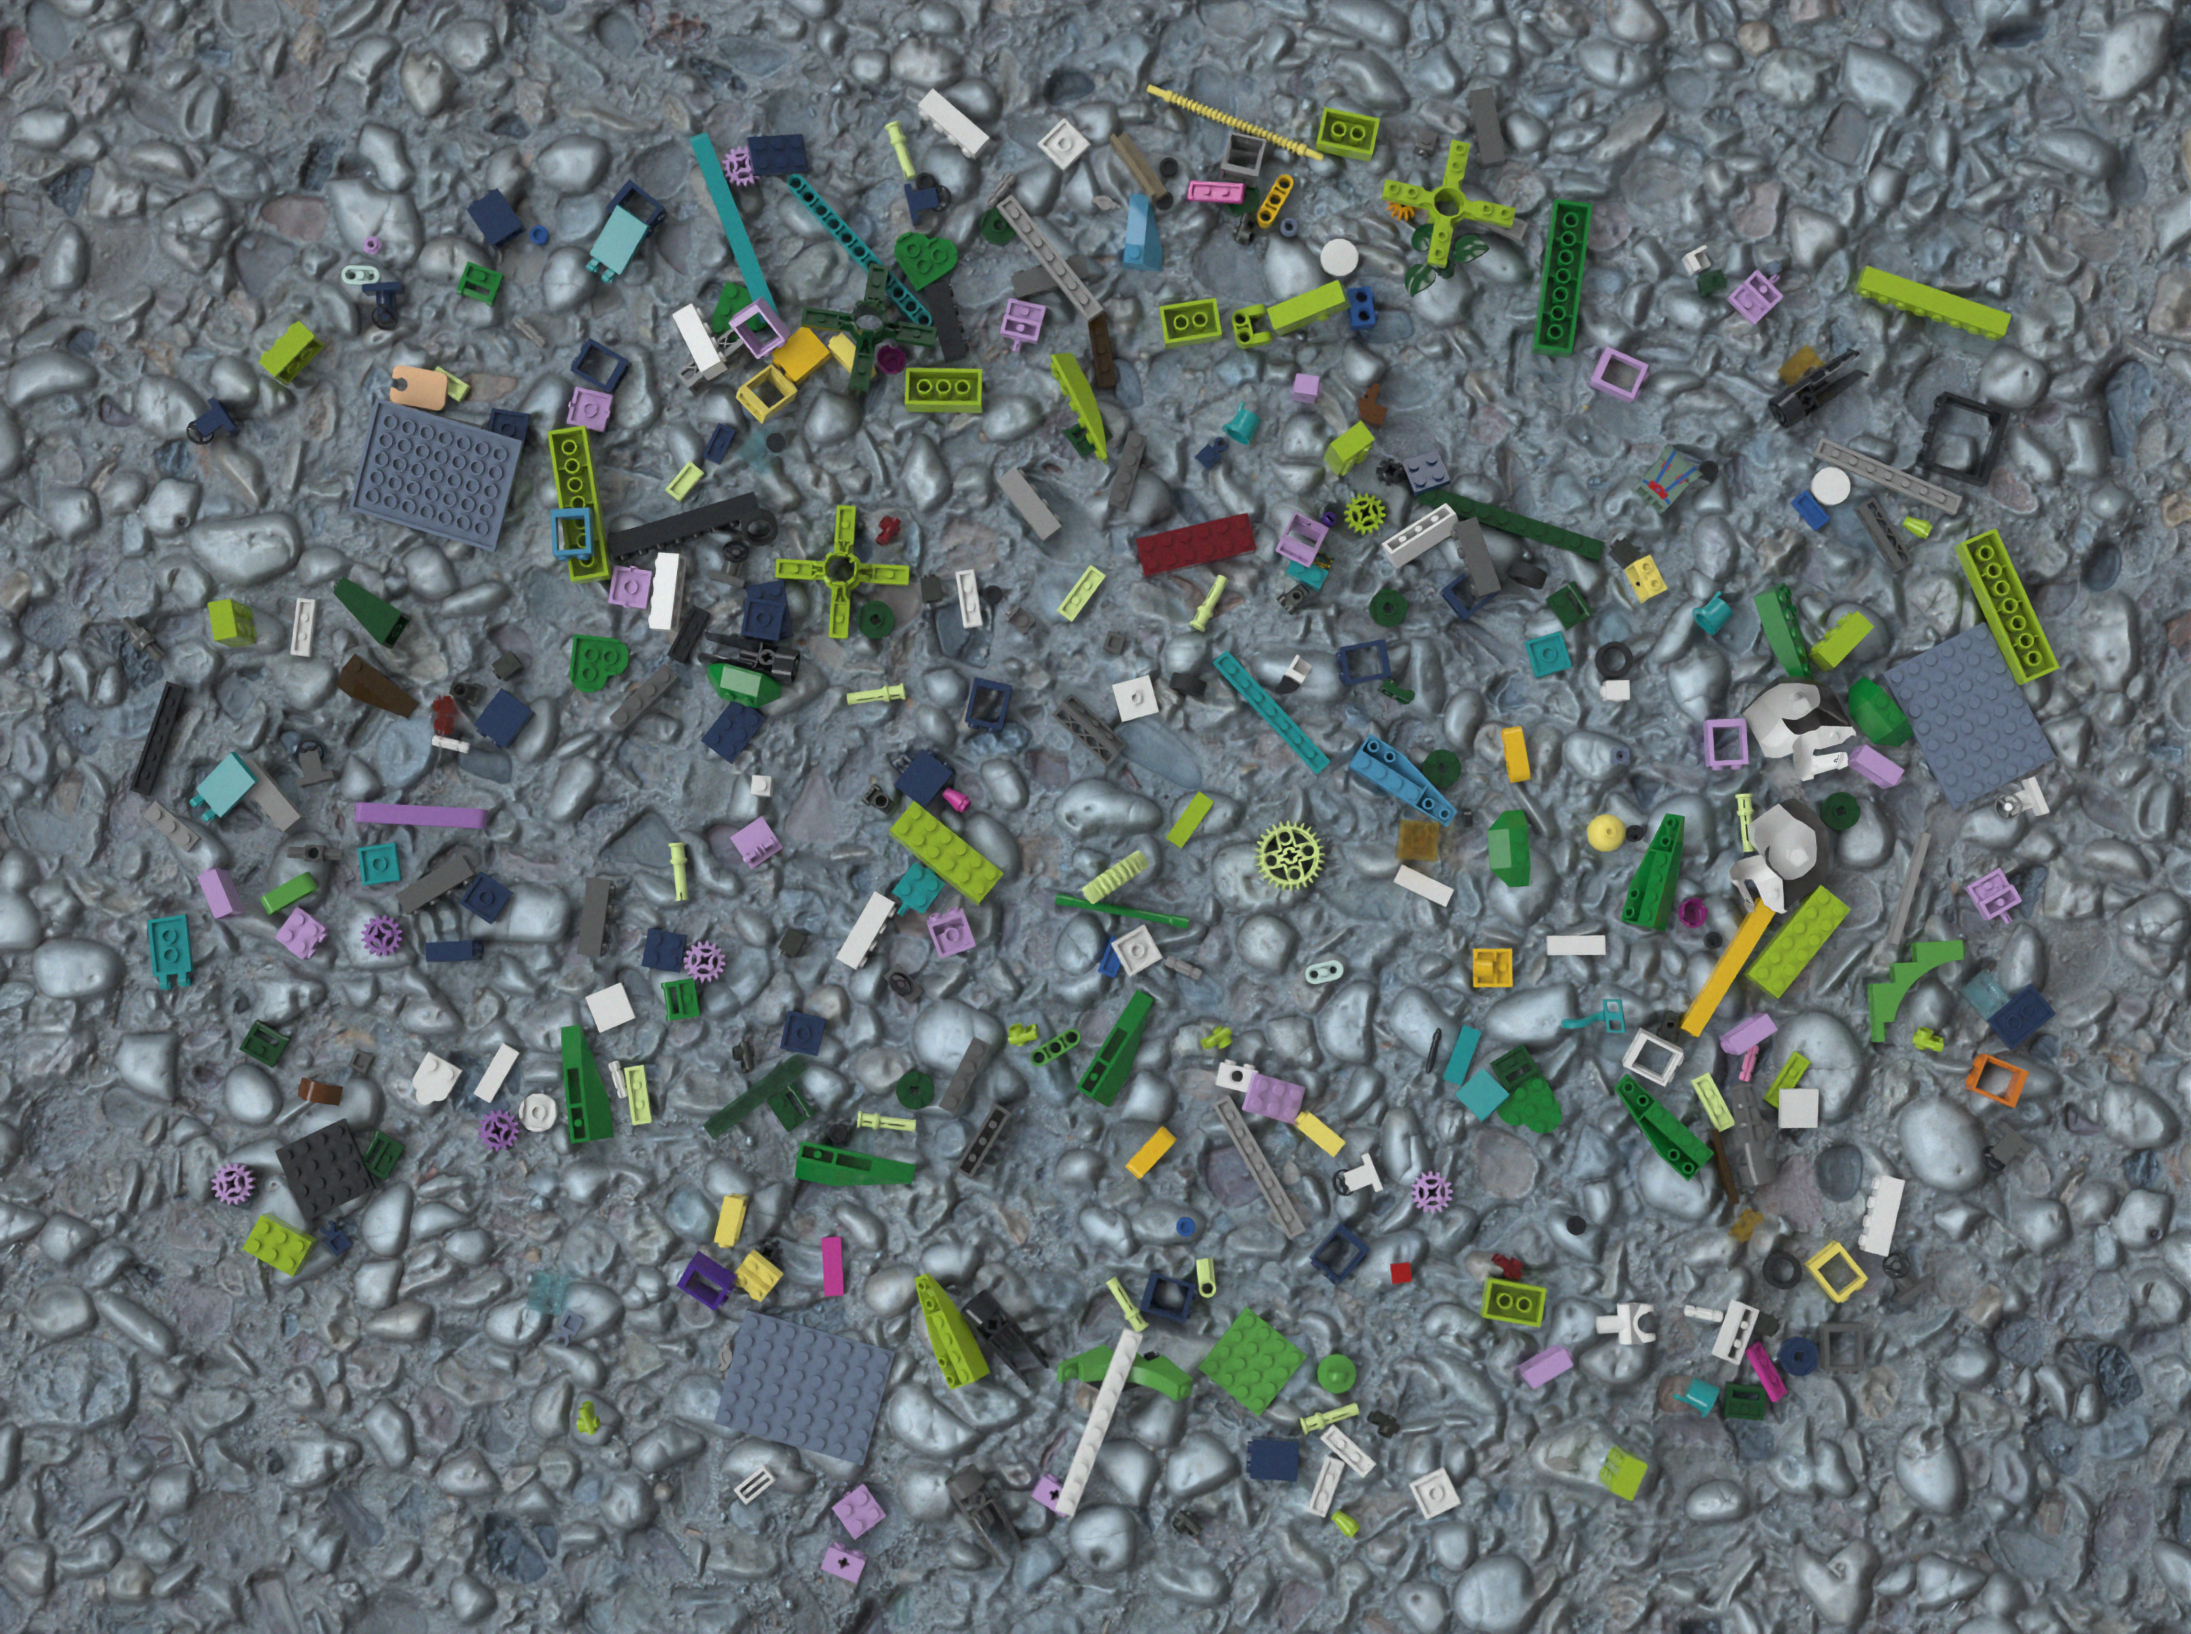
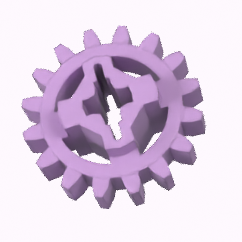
M738 146L737 151L730 149L732 154H725L727 161H722V164L726 166L722 168L723 173H726V180L730 179V184L734 185L736 183L738 188L742 184H744L745 188H748V183L754 186V180L760 181V177L752 176L748 147L745 146L744 150H741L740 146ZM731 164H732L733 167H734L733 173H731V169H730V168H731Z
M699 941L698 947L691 945L692 952L686 951L689 958H684V962L688 963L684 966V969L690 970L687 975H694V981L700 978L701 983L704 982V979L711 983L712 977L718 979L717 973L723 974V969L720 967L726 966V963L721 961L725 959V955H720L722 949L716 950L715 943L709 946L708 941L705 942V945H702ZM701 950H708L711 952L703 953ZM693 956H695V958L697 959V962L694 964V966H692L691 963ZM717 958L718 965L715 969L712 964L713 961H715V959ZM701 959H708V965H701ZM705 971L708 974H700L699 972Z
M239 1162L235 1163L234 1166L232 1163H228L227 1167H220L221 1172L214 1173L217 1179H212V1182L216 1183L212 1190H217L214 1196H221L220 1202L227 1200V1205H231L233 1202L237 1205L241 1204V1200L243 1202L247 1201V1196L253 1195L250 1189L256 1188L252 1184V1181L256 1180V1178L250 1177L253 1171H246L247 1165L240 1168ZM230 1171H236L233 1175L227 1174ZM235 1192L241 1193L239 1196H232Z
M1428 1171L1427 1176L1422 1172V1178L1415 1177L1417 1183L1411 1184L1415 1188L1413 1191H1410V1194L1415 1195L1412 1202L1418 1201L1416 1207L1419 1209L1423 1206V1212H1427L1430 1209V1212L1434 1213L1436 1208L1441 1212L1442 1205L1448 1207L1446 1200H1452L1448 1196V1193L1453 1192V1190L1448 1189L1451 1183L1444 1182L1447 1178L1446 1176L1439 1178V1172L1433 1175L1432 1171ZM1428 1179H1435V1180H1436V1181H1434L1433 1183H1426V1182H1425V1181L1428 1180ZM1442 1186L1444 1189L1443 1197L1440 1195V1189L1442 1188ZM1420 1187L1422 1188V1196H1421V1198L1419 1197V1188H1420ZM1429 1188L1434 1189V1196H1427L1429 1194V1192L1427 1191ZM1429 1201H1437V1202H1438L1437 1204H1434V1205H1428V1204H1426V1203H1428Z

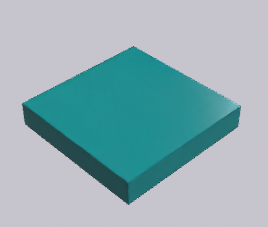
M1561 631L1524 642L1535 679L1572 667Z
M396 842L357 848L362 886L402 881Z
M1483 1068L1455 1094L1482 1123L1510 1097V1094Z

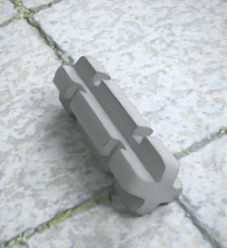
M1008 173L1003 178L1004 181H1001L992 191V195L990 194L987 197L986 202L988 205L994 207L998 203V199L1000 200L1009 190V186L1014 184V176Z
M522 317L516 320L515 325L540 348L545 347L548 341L529 323L527 324V321Z
M1168 956L1165 962V966L1171 969L1174 967V970L1186 976L1191 975V978L1198 980L1202 974V970L1196 967L1194 969L1192 965L1181 960L1176 961V958Z

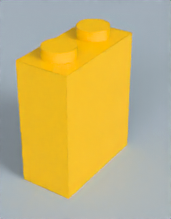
M801 327L787 339L788 342L781 348L777 347L771 353L774 358L771 360L778 369L782 368L786 372L784 374L789 382H794L797 386L832 357L829 350L810 328Z

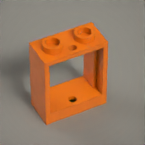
M1979 1053L1973 1061L1974 1068L1972 1073L1966 1078L1965 1083L1967 1085L1965 1089L2007 1107L2015 1108L2029 1072L1988 1054ZM1986 1061L2013 1072L2003 1098L1976 1087Z

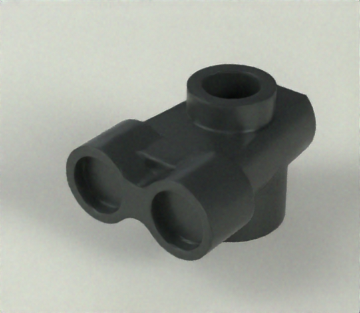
M1243 213L1239 226L1235 227L1233 231V241L1243 246L1245 244L1251 245L1256 236V232L1252 228H1254L1257 220Z
M1300 583L1286 594L1282 593L1277 598V601L1290 615H1293L1310 592ZM1294 593H1300L1301 597H1296Z
M453 681L449 695L466 701L467 705L476 707L482 685L476 683L470 685ZM462 687L464 693L458 694L457 688Z
M876 783L870 787L861 800L867 806L872 805L886 815L895 806V803L882 792V788ZM886 801V804L881 806L882 802Z
M1665 1011L1662 1016L1661 1027L1656 1031V1036L1672 1043H1678L1680 1037L1678 1032L1680 1014L1674 1011Z
M749 1041L740 1042L737 1046L732 1047L734 1061H741L742 1074L750 1073L755 1069L754 1060H752L755 1054L754 1047L749 1045Z
M1376 1410L1375 1412L1371 1411L1367 1416V1421L1379 1426L1377 1433L1384 1438L1391 1439L1393 1434H1397L1401 1426L1396 1423L1397 1419L1391 1415H1385L1381 1411Z
M1180 1510L1175 1515V1520L1171 1523L1178 1533L1184 1534L1187 1531L1193 1539L1203 1530L1198 1523L1193 1521L1194 1516L1187 1510L1185 1512Z

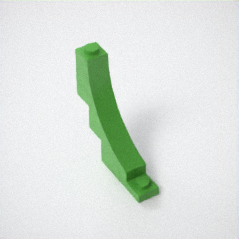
M1963 940L1910 943L1912 962L1889 963L1890 983L1867 984L1872 1042H1885L1887 1029L1884 1026V1022H1894L1903 996L1919 977L1943 963L1964 959L1966 947L1963 944Z
M1103 1344L1058 1363L1057 1381L1062 1384L1076 1377L1083 1383L1104 1380L1114 1352ZM1136 1352L1126 1378L1127 1382L1154 1388L1168 1395L1176 1402L1192 1395L1193 1378L1167 1357L1162 1355L1147 1361Z

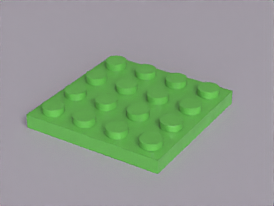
M1246 1306L1198 1368L1259 1417L1307 1355Z

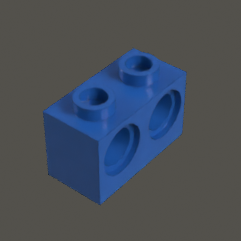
M1370 286L1347 289L1346 293L1351 304V308L1348 309L1351 331L1374 328L1375 322L1378 321L1377 310H1373V303H1375L1374 291L1371 292ZM1362 295L1366 301L1363 303L1358 302L1356 297ZM1366 314L1369 320L1362 321L1359 315Z

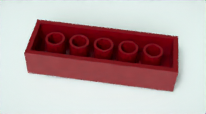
M1248 512L1136 539V547L1144 579L1253 554L1257 550Z

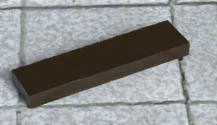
M1103 312L1088 323L1098 390L1117 387L1106 314Z
M1713 1127L1706 1129L1727 1202L1732 1206L1737 1205L1740 1202L1719 1130Z

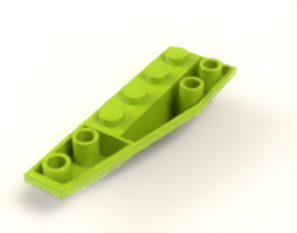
M1072 352L1051 355L1052 363L1049 365L1054 379L1058 380L1064 397L1068 396L1070 399L1068 404L1072 412H1077L1079 416L1077 421L1081 429L1085 427L1087 431L1085 436L1089 444H1094L1096 448L1094 453L1099 461L1102 460L1105 465L1108 464L1107 445L1101 415L1084 373Z
M929 1273L914 1278L933 1351L950 1390L975 1382L990 1373L965 1319L943 1288Z

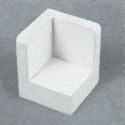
M1706 245L1683 257L1682 262L1690 276L1710 267L1711 264L1705 254Z
M1297 654L1285 675L1301 685L1312 665L1302 660Z

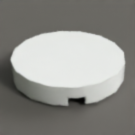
M1334 239L1328 242L1323 247L1320 255L1322 268L1326 273L1336 278L1351 274L1358 262V252L1355 246L1344 239Z
M1828 467L1822 469L1814 476L1811 482V491L1818 502L1833 506L1847 498L1850 492V481L1844 471Z
M543 1093L530 1095L521 1103L519 1108L521 1122L528 1130L534 1132H543L551 1128L556 1123L558 1117V1106L555 1100Z

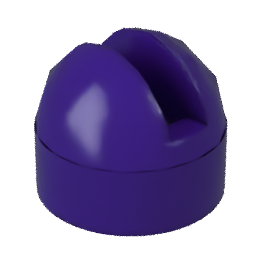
M1327 512L1323 515L1322 524L1324 526L1332 528L1336 525L1337 516L1333 512ZM1327 515L1331 517L1334 521L1333 523L1326 517Z

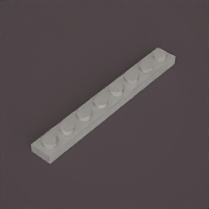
M1010 195L997 205L998 211L1086 321L1089 323L1104 311L1100 304L1016 199Z
M1822 437L1819 439L1813 453V457L1952 516L1956 515L1963 498Z
M1229 1094L1212 1104L1289 1240L1306 1230Z

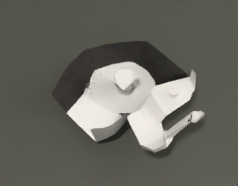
M1777 677L1758 693L1742 711L1765 757L1780 758L1793 753L1795 774L1802 781L1814 779L1815 774L1836 768L1840 770L1849 765L1846 752L1821 756L1813 755L1814 749L1843 743L1852 735L1856 736V732L1853 730L1832 688L1805 677Z
M1797 799L1785 800L1748 825L1750 842L1759 854L1734 861L1728 869L1729 879L1741 892L1745 900L1744 906L1749 913L1754 911L1755 905L1744 884L1745 879H1752L1764 905L1779 913L1788 912L1784 909L1825 881L1829 858L1828 828L1818 815Z

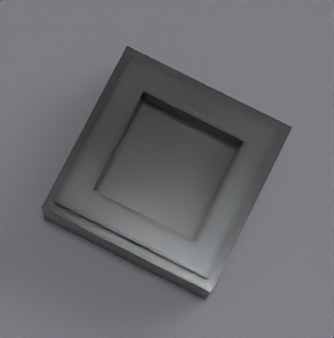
M1108 631L1102 650L1121 655L1126 636Z
M356 1049L348 1067L367 1074L375 1056Z

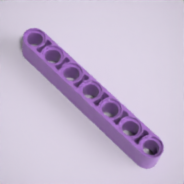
M356 802L354 822L487 829L488 810Z

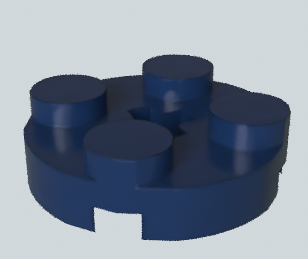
M1800 1336L1786 1339L1777 1352L1781 1367L1791 1375L1806 1376L1812 1373L1818 1364V1350L1810 1340ZM1796 1352L1803 1353L1801 1355V1357L1803 1358L1801 1361L1798 1359L1794 1360V1354Z

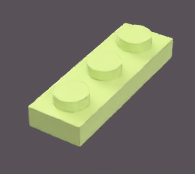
M1090 565L1059 606L1057 612L1073 622L1106 575Z
M645 1065L624 1068L632 1125L652 1123Z
M1709 1072L1690 1080L1713 1126L1719 1130V1133L1735 1125V1121Z

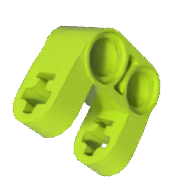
M1264 304L1245 307L1233 313L1231 326L1236 345L1239 348H1254L1273 342L1271 331L1253 334L1250 320L1267 314ZM1243 317L1245 322L1238 324L1235 318ZM1241 335H1247L1249 337V341L1242 342L1239 339V337Z

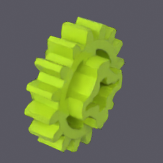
M1365 493V496L1362 498L1358 494L1357 500L1352 497L1350 499L1352 504L1347 503L1345 506L1349 510L1344 511V515L1348 516L1344 521L1350 522L1348 528L1354 527L1355 534L1360 530L1361 535H1364L1366 531L1371 535L1372 529L1379 530L1377 524L1383 525L1384 522L1381 518H1385L1386 514L1381 513V511L1385 509V506H1379L1381 500L1375 501V495L1368 498V493ZM1362 502H1367L1366 505L1363 506L1357 505ZM1373 506L1375 507L1377 514L1373 512ZM1369 508L1367 516L1361 521L1362 513ZM1352 513L1356 515L1357 523L1354 521ZM1368 522L1372 524L1370 526H1363V524Z

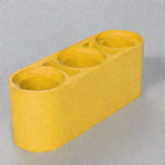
M1283 174L1277 178L1258 212L1257 224L1259 227L1267 229L1273 225L1292 191L1293 179L1291 176ZM1285 182L1289 187L1283 189L1279 184ZM1276 198L1280 203L1273 205L1270 200ZM1266 214L1270 216L1271 219L1269 221H1263L1261 219V216Z
M1522 727L1502 728L1501 738L1510 783L1530 780V769Z
M1162 1126L1131 1158L1125 1167L1138 1180L1141 1179L1173 1145L1177 1138Z

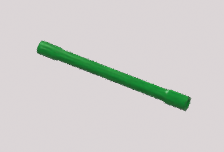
M1060 893L1056 895L1055 904L1143 919L1187 929L1189 917L1174 914L1168 915L1104 902L1092 904L1087 899Z

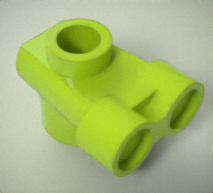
M1016 1023L1008 1028L1010 1045L1016 1044V1046L1020 1047L1025 1045L1027 1041L1038 1039V1025L1034 1023L1024 1028L1022 1023Z
M1222 1025L1214 1028L1212 1035L1200 1040L1205 1050H1210L1216 1045L1221 1049L1233 1042L1230 1037L1232 1035L1230 1028L1222 1027Z
M1918 1027L1917 1032L1913 1033L1912 1043L1918 1049L1926 1050V1048L1941 1053L1944 1046L1943 1038L1933 1036L1934 1032L1929 1028Z
M592 1400L582 1403V1407L578 1409L580 1417L577 1419V1428L580 1433L587 1432V1435L596 1434L600 1427V1418L595 1416Z

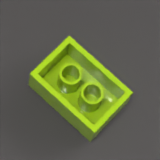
M1324 107L1315 151L1370 162L1380 118Z
M1216 298L1159 307L1165 349L1221 340L1222 332Z
M297 321L289 326L288 332L283 337L281 336L275 341L274 346L270 350L265 351L261 355V359L258 362L276 379L287 386L326 345L300 321Z
M231 598L208 603L214 641L232 648L256 644L257 632L252 624L254 614L249 606Z
M1859 611L1848 612L1846 615H1842L1836 621L1838 625L1832 629L1830 628L1823 635L1824 640L1816 642L1809 649L1811 653L1808 655V658L1823 672L1835 668L1874 628Z
M270 1213L260 1215L242 1250L294 1277L303 1270L318 1239Z
M1485 1276L1479 1315L1489 1319L1541 1327L1547 1288L1541 1285Z
M1615 1444L1608 1451L1606 1465H1603L1599 1471V1480L1611 1492L1632 1501L1648 1464L1637 1454Z

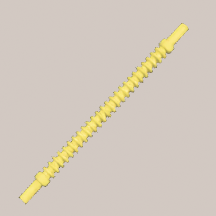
M1150 84L1147 88V92L1164 98V101L1168 103L1173 102V105L1177 103L1178 107L1182 105L1183 109L1187 107L1188 111L1192 109L1193 113L1197 111L1198 115L1202 113L1203 117L1207 115L1208 119L1212 117L1213 121L1217 119L1218 123L1222 121L1223 125L1227 123L1228 127L1232 125L1233 129L1237 127L1238 131L1242 129V132L1247 131L1248 135L1252 133L1253 137L1256 135L1266 139L1268 143L1271 141L1273 145L1276 143L1278 147L1281 145L1283 149L1286 147L1288 151L1290 149L1293 153L1296 151L1297 155H1306L1320 162L1324 157V154L1307 148V145L1303 143L1299 145L1298 141L1294 143L1293 139L1289 141L1288 137L1284 139L1283 135L1279 137L1278 133L1274 135L1273 131L1269 133L1268 129L1264 131L1263 127L1259 129L1258 125L1254 127L1253 123L1249 125L1248 121L1244 123L1243 119L1239 121L1238 117L1234 119L1233 115L1229 117L1228 113L1224 115L1223 111L1219 113L1218 109L1214 111L1213 107L1209 109L1208 105L1204 107L1203 103L1199 105L1198 101L1194 103L1193 99L1189 101L1188 97L1186 99L1183 98V95L1179 97L1178 93L1175 95L1171 90L1165 91Z

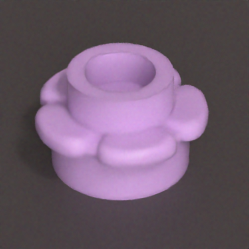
M375 236L366 238L363 242V249L368 254L376 255L382 249V243Z

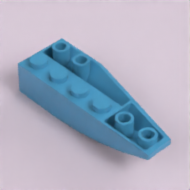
M1371 733L1347 766L1379 788L1446 828L1457 813V810L1401 752Z

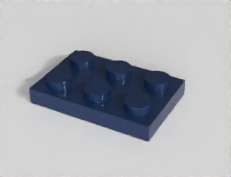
M803 134L747 137L746 142L752 176L808 173L809 166Z
M784 580L746 586L747 597L786 604L780 639L793 637ZM755 638V641H771L766 639Z
M731 701L701 741L730 764H733L767 719L752 707Z
M2027 984L1986 1018L1985 1021L2007 1048L2013 1050L2056 1013L2032 984Z

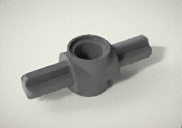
M129 616L121 620L120 624L130 634L129 641L140 652H147L157 663L164 659L165 654L155 645L156 637L146 627H139Z
M306 844L305 847H288L286 850L288 858L304 859L305 862L325 863L326 860H343L345 856L343 849L327 848L326 845ZM317 848L319 855L314 859L312 852Z

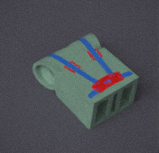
M1667 443L1657 462L1632 490L1661 514L1689 484L1700 478L1703 473L1693 464L1684 461L1680 453Z

